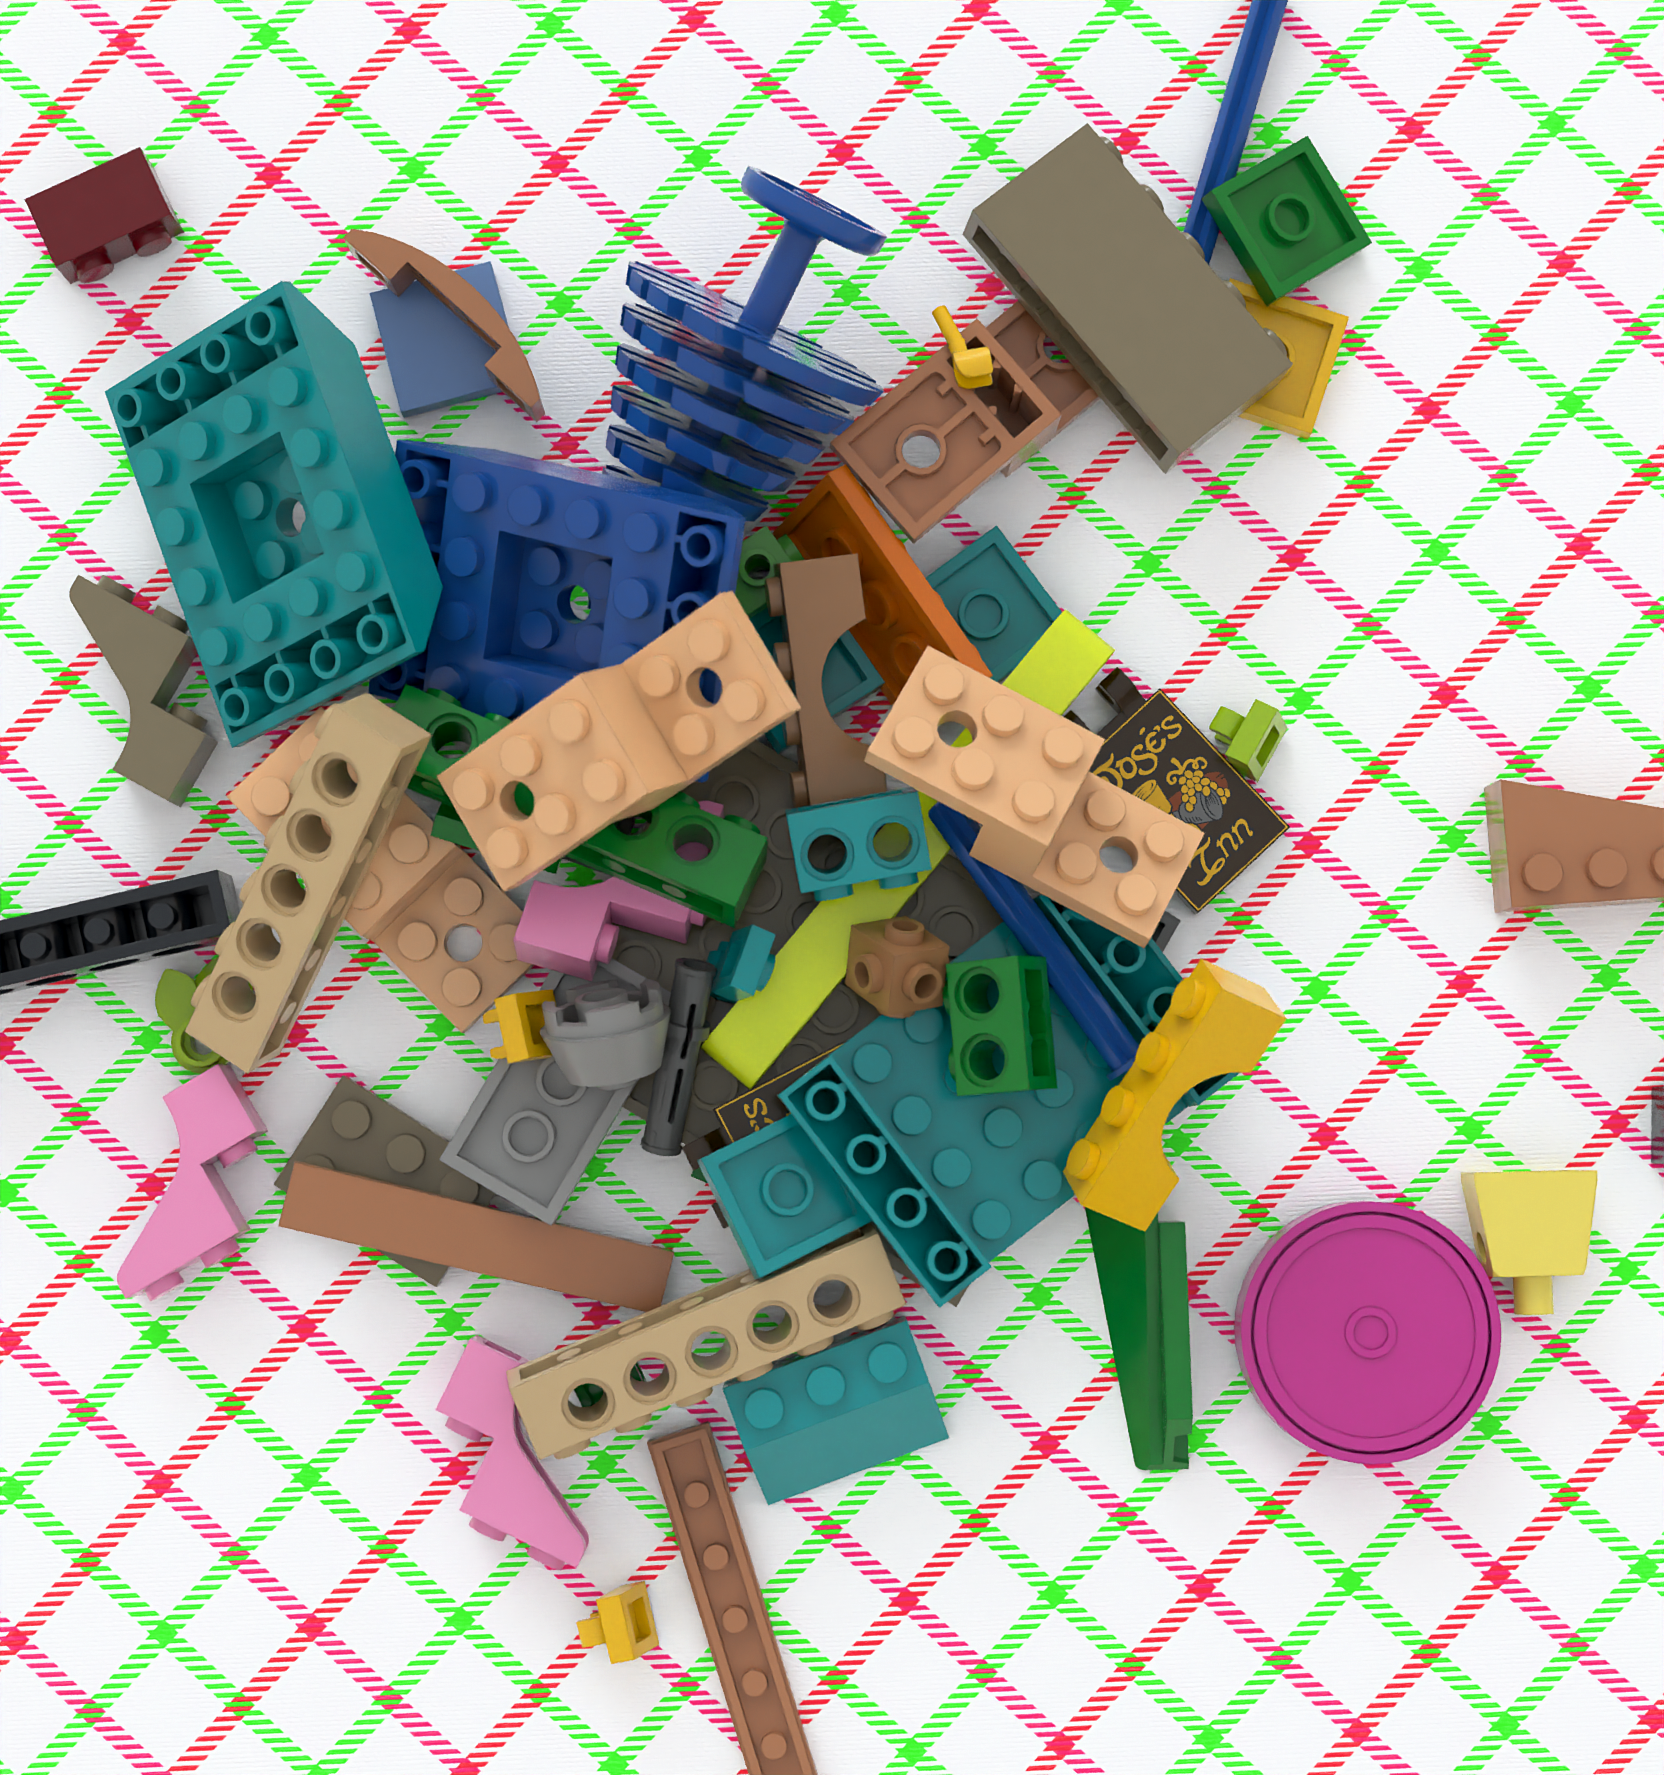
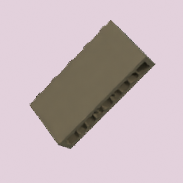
M1088 123L971 212L962 235L1164 474L1276 387L1293 365L1287 358V351L1281 339L1270 329L1262 328L1247 311L1245 300L1240 291L1231 282L1219 278L1205 261L1204 252L1195 238L1186 232L1178 230L1164 213L1163 204L1155 191L1145 184L1138 183L1124 166L1122 155L1115 144L1104 136L1099 137Z

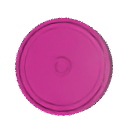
M1345 1201L1329 1204L1311 1210L1285 1225L1269 1239L1251 1263L1243 1279L1235 1309L1234 1336L1238 1362L1249 1390L1262 1410L1284 1432L1305 1446L1323 1455L1351 1463L1373 1465L1405 1461L1423 1455L1452 1438L1469 1422L1485 1400L1497 1371L1501 1351V1319L1497 1299L1492 1284L1475 1254L1463 1240L1437 1220L1419 1211L1391 1203Z

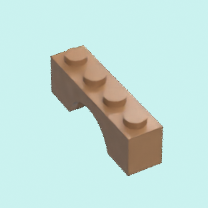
M858 553L773 564L775 577L765 578L764 581L766 604L770 617L780 616L783 642L773 643V659L785 681H788V686L801 707L800 710L782 721L786 746L796 745L799 771L789 772L793 808L887 791L885 773L864 762L870 745L853 739L835 723L826 707L822 692V673L830 649L843 633L866 619Z

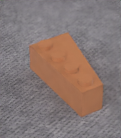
M1502 779L1484 788L1495 913L1664 902V808Z

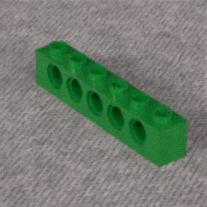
M406 684L393 710L432 734L407 788L455 808L437 776L512 723V721L494 713H487L485 717L468 711L462 708L461 703L455 697L442 690L428 688L426 692H423ZM459 741L470 746L465 754L457 758H445L438 754L441 747L449 742ZM519 782L514 791L515 804L523 814L531 816L535 806L533 793L526 784ZM679 791L653 810L631 816L642 818L650 824L649 828L643 833L626 835L620 832L616 826L623 820L621 819L612 822L565 855L735 928L767 861L768 837L761 835L756 825L742 817L728 814L723 819L700 809V805L695 799ZM689 842L701 843L711 851L708 856L699 861L685 860L676 853L679 847Z

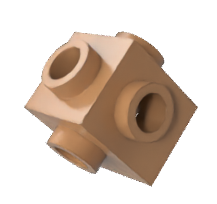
M907 916L851 925L845 985L875 1006L879 1013L892 1018H907L913 1016L915 1011L943 1006V988L945 987L947 977L946 964L949 963V945L928 932L921 922L910 919Z

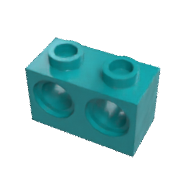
M913 787L785 810L799 889L801 893L813 891L815 901L832 900L853 895L852 884L876 879L879 881L880 889L912 885L919 882L917 872L932 869L918 791ZM890 822L904 825L909 833V842L901 854L894 857H885L874 850L873 837L879 827ZM825 834L837 836L845 845L843 859L838 865L829 869L818 868L808 859V848L811 842L818 836Z

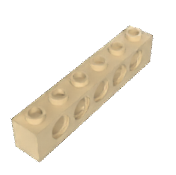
M368 693L340 704L334 703L321 716L314 733L315 737L319 739L311 758L299 767L291 780L289 792L293 794L292 800L286 813L280 816L269 829L264 840V847L269 850L261 867L254 871L243 885L239 900L244 904L236 921L231 923L220 936L215 946V953L219 955L212 973L199 984L191 999V1005L195 1007V1010L185 1032L247 1074L280 1055L432 734ZM347 762L354 768L357 774V783L351 779L348 773ZM321 818L324 819L330 827L331 837H329L324 831ZM296 873L302 878L306 891L299 885ZM272 928L277 932L280 943L274 937ZM248 982L254 988L255 994L251 991Z
M869 1222L762 1278L754 1279L751 1270H745L506 1371L508 1386L538 1459L541 1460L551 1455H554L555 1459H564L582 1452L590 1446L591 1438L615 1429L617 1433H625L645 1425L651 1420L652 1412L676 1403L677 1407H687L701 1402L712 1394V1387L736 1377L738 1381H749L758 1378L773 1368V1361L791 1353L797 1352L798 1355L805 1356L819 1352L833 1343L834 1335L857 1326L859 1330H868L888 1322L894 1316L893 1310L907 1304L880 1236ZM829 1280H839L845 1283L844 1293L837 1302L831 1305H819L814 1302L815 1291L822 1283ZM779 1306L785 1309L784 1318L776 1328L762 1331L753 1327L754 1317L762 1308ZM714 1331L725 1336L723 1346L713 1355L700 1356L691 1351L695 1339L705 1332ZM653 1357L665 1363L663 1371L654 1380L642 1382L630 1376L633 1366L643 1358ZM582 1384H596L604 1390L601 1399L589 1407H578L569 1401L571 1392Z

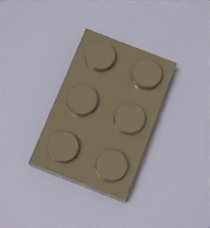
M344 1075L273 1184L287 1193L294 1162L300 1161L490 1206L497 1195L439 1160L449 1144V1140ZM377 1250L434 1287L440 1285L451 1268L442 1264Z

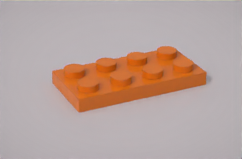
M846 464L827 473L772 533L776 539L786 534L797 547L804 560L858 553L866 619L848 630L885 683L880 689L892 707L927 646L989 678L993 676L981 659L976 647L967 639L945 607L942 598L933 590L908 554L903 542L896 537L871 501L866 489L859 484Z

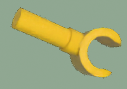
M941 305L932 311V315L949 345L948 349L952 354L953 371L957 385L963 389L992 385L991 373L993 372V365L988 346L967 350L965 339L960 334L947 307Z

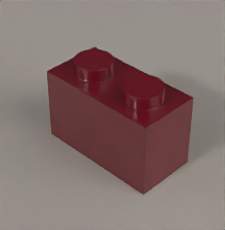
M141 147L24 199L55 267L70 284L77 281L90 283L100 280L114 270V264L136 254L139 257L157 254L172 243L171 238L184 233L156 170Z

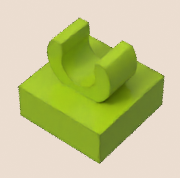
M1255 699L1246 717L1231 709L1220 706L1209 726V730L1216 733L1214 738L1229 746L1225 753L1229 762L1241 775L1256 782L1260 780L1288 729L1277 708Z

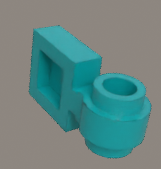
M752 924L733 931L729 942L721 941L717 951H710L706 962L715 965V968H717L710 996L727 1003L736 1004L738 1000L754 996L755 991H762L768 983L775 966L776 957L770 954V950L776 934Z

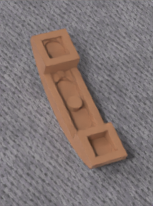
M351 229L343 237L352 256L397 297H400L415 280L423 285L496 351L484 365L491 382L536 422L545 415L538 386L518 341L501 316L471 284L436 258L394 238L357 229Z

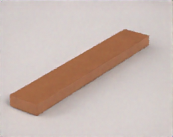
M300 1161L294 1162L278 1227L643 1312H648L661 1306L674 1256L672 1249L557 1222L551 1226L536 1217Z
M703 1422L648 1440V1449L748 1774L818 1775L710 1422Z

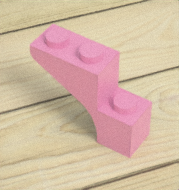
M711 801L698 802L700 809L724 819V805ZM697 842L686 843L676 851L681 858L688 861H699L711 852L705 845ZM614 876L601 883L584 887H563L534 880L513 940L517 960L592 981L598 962L609 964L617 943L619 926L612 925L611 923L686 944L692 924L703 926L707 916Z
M217 1064L162 1097L177 1128L180 1144L179 1164L171 1184L118 1270L117 1283L126 1299L145 1293L151 1302L184 1283L179 1273L180 1271L199 1260H202L205 1267L209 1268L228 1258L241 1249L235 1239L251 1230L213 1163L219 1160L225 1169L245 1159L258 1150L253 1140L268 1132L230 1065Z
M475 1335L470 1338L435 1409L448 1416L445 1426L453 1432L480 1442L483 1434L493 1438L459 1511L472 1517L468 1524L472 1529L491 1539L503 1542L508 1534L530 1545L527 1554L548 1567L562 1570L564 1564L567 1563L577 1568L588 1547L589 1534L527 1444L521 1429L520 1414L508 1386L506 1371L530 1360L479 1335Z

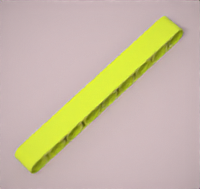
M1065 609L1002 685L1062 716L1112 656L1115 649ZM965 728L951 746L960 748L971 744L972 735L969 730ZM918 791L932 869L917 872L919 882L912 885L880 889L879 881L876 879L852 884L853 895L821 901L775 956V966L764 989L760 992L755 991L754 996L738 1000L701 1046L705 1053L750 1090L845 978L851 925L894 918L951 850L928 816L930 808L939 801ZM886 823L873 838L874 850L885 857H894L901 854L909 842L907 828L900 823Z

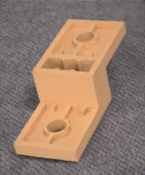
M733 591L724 592L715 596L622 664L578 674L439 774L437 778L502 891L505 892L519 887L612 822L653 810L800 710L801 707ZM705 668L713 670L719 676L722 683V695L716 704L707 701L700 692L699 678ZM519 782L526 784L533 793L535 806L531 816L523 814L515 804L514 791Z
M927 646L867 750L864 762L982 824L969 856L1142 948H1145L1152 937L1205 834L1089 772L1105 741L1104 738L930 646ZM946 722L962 724L972 735V743L965 747H952L940 738L937 728ZM1112 846L1123 849L1132 860V870L1125 873H1116L1109 870L1100 859V850Z
M322 707L316 710L227 796L265 837L274 822L286 813L293 794L289 792L291 780L299 767L311 758L319 741L314 733L321 716L326 711ZM347 762L348 773L351 779L357 783V774L354 768ZM404 793L346 914L345 920L360 936L373 941L461 1033H465L495 1004L494 999L503 997L535 966L517 960L513 939L523 911L458 844L431 836L434 819ZM321 818L324 831L329 837H331L330 827L328 826L326 821ZM459 926H473L481 934L482 948L479 954L472 960L457 961L448 951L447 942L449 935Z

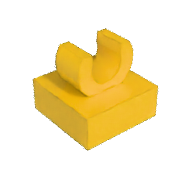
M553 989L514 993L494 999L496 1009L489 1010L482 1016L483 1023L499 1022L504 1045L490 1049L492 1058H507L509 1064L553 1057L540 1034L541 1028L545 1025L542 1004L544 1001H555Z
M645 1581L621 1585L596 1599L598 1611L591 1613L590 1618L576 1622L582 1648L606 1643L611 1664L635 1660L659 1645Z

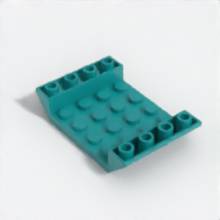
M1043 894L1037 895L1033 898L1035 903L1132 1037L1140 1045L1143 1038L1155 1030L1170 1007L1173 993L1178 984L1183 980L1181 975L1152 938H1150L1145 948H1142ZM1003 921L949 963L1029 955ZM994 979L990 982L987 989V999L992 1008L996 1006L999 999V988ZM1049 983L1057 1089L957 1096L956 1082L950 1074L948 1065L949 1051L953 1046L951 1019L943 1003V1006L915 1011L913 1016L907 1018H892L881 1014L777 1095L938 1308L942 1307L992 1268L989 1264L990 1261L1075 1196L1063 1173L1068 1155L1075 1143L1085 1138L1098 1118L1107 1093L1113 1087L1119 1085L1127 1073L1126 1071L1111 1081L1108 1080L1106 1074L1111 1071L1110 1067ZM998 1045L993 1053V1066L996 1072L1000 1074L1004 1068L1005 1056L1002 1048ZM1239 1073L1213 1076L1189 1089L1173 1106L1165 1124L1187 1107L1200 1105Z

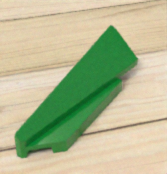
M1085 1207L1134 1464L1140 1470L1189 1469L1188 1434H1192L1193 1405L1185 1222L1179 1220L1158 1221L1157 1213L1144 1232Z

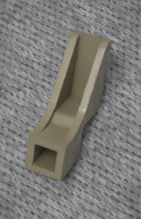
M77 575L69 591L70 601L122 685L130 706L128 737L123 751L112 770L163 799L182 807L218 744L217 740L202 732L208 720L174 702L169 712L165 711L198 654L193 639L186 635L189 630L187 622L158 605L152 615L132 605L131 603L136 593L105 575L101 576L97 585Z

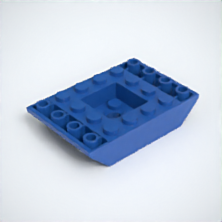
M397 440L395 456L443 589L425 651L370 679L368 693L397 701L406 684L423 692H426L428 688H436L455 697L461 703L462 708L482 717H485L487 713H494L513 722L578 674L622 664L718 594L733 591L735 594L746 518L716 499L496 449ZM577 585L587 592L591 602L590 613L585 620H581L574 614L570 604L571 593ZM705 668L699 678L700 692L707 701L716 704L720 700L722 683L719 676L713 670ZM709 772L695 781L701 783L708 781Z

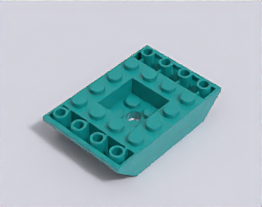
M290 281L278 282L104 391L231 748L241 747L425 651L443 585L355 344ZM298 501L305 511V521L302 524L300 533L293 523V509Z

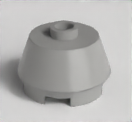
M617 979L593 982L565 990L566 1004L557 1007L555 1001L543 1002L542 1010L545 1025L541 1028L540 1034L568 1083L582 1087H597L599 1090H616L634 1084L636 1079L645 1077L661 1067L671 1009L663 1004L660 984L658 982L645 979L640 983L641 991H627L626 989L619 988Z

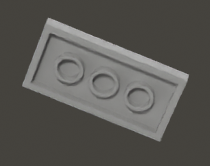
M611 958L609 964L598 962L592 981L551 970L539 991L553 989L556 1006L558 1007L566 1004L564 991L576 986L617 979L619 988L626 989L627 991H641L640 983L647 978ZM660 987L663 1004L668 1006L671 992ZM554 1057L509 1064L507 1058L498 1059L439 1160L553 1226L639 1079H636L634 1084L625 1088L599 1090L597 1087H582L568 1083Z

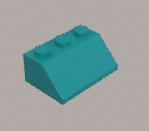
M905 1316L834 1341L827 1348L814 1354L797 1355L775 1363L770 1371L758 1378L749 1381H738L735 1378L724 1382L722 1387L744 1451L768 1505L949 1438Z

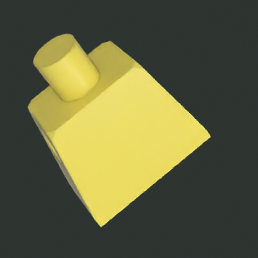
M1597 1170L1461 1172V1184L1477 1259L1483 1266L1487 1276L1513 1277L1514 1314H1554L1552 1276L1584 1275L1587 1267L1598 1181Z

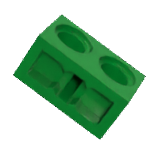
M1009 956L946 964L947 981L943 988V1003L951 1019L953 1043L949 1051L948 1065L950 1074L956 1082L957 1096L1057 1089L1046 957ZM993 979L999 988V999L994 1008L990 1006L987 999V989ZM998 1045L1002 1048L1005 1056L1004 1068L1000 1074L996 1072L993 1066V1053Z

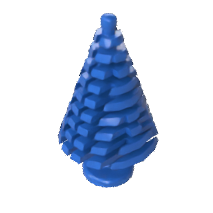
M748 165L741 180L743 193L759 205L781 216L784 219V225L746 305L655 266L637 261L635 263L629 261L625 285L629 286L630 291L639 298L646 300V303L655 309L637 303L635 306L625 302L622 306L620 325L623 326L622 329L629 336L638 340L641 345L654 352V354L626 343L617 345L616 369L626 379L632 380L633 384L644 391L628 385H613L611 409L619 418L626 420V423L635 429L621 425H609L605 448L613 457L619 459V462L629 469L615 465H606V468L603 467L602 474L716 499L744 516L746 521L755 522L769 508L767 506L769 502L760 493L752 491L753 488L767 492H784L798 478L795 476L796 472L786 463L779 461V458L787 457L807 465L813 462L826 448V446L822 445L823 442L813 433L806 431L805 427L828 435L832 433L839 436L854 422V416L849 414L850 411L840 403L831 400V397L864 407L865 405L870 406L884 392L883 387L876 384V380L865 372L858 370V367L842 357L822 349L823 346L798 332L780 325V322L821 241L826 239L852 252L870 257L880 252L887 236L856 216L812 193L761 169ZM588 595L587 608L591 609V602Z

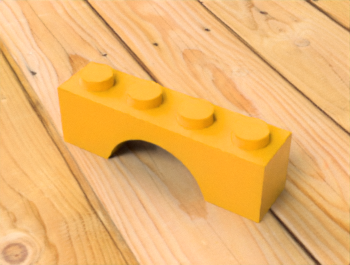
M1202 958L1191 975L1178 984L1173 993L1171 1005L1155 1030L1148 1033L1141 1041L1132 1067L1127 1071L1120 1084L1113 1087L1107 1093L1098 1118L1085 1138L1077 1141L1068 1155L1063 1173L1080 1205L1144 1232L1147 1230L1180 1180L1162 1148L1163 1128L1171 1109L1189 1089L1208 1078L1226 1073H1251L1287 1019L1264 987Z

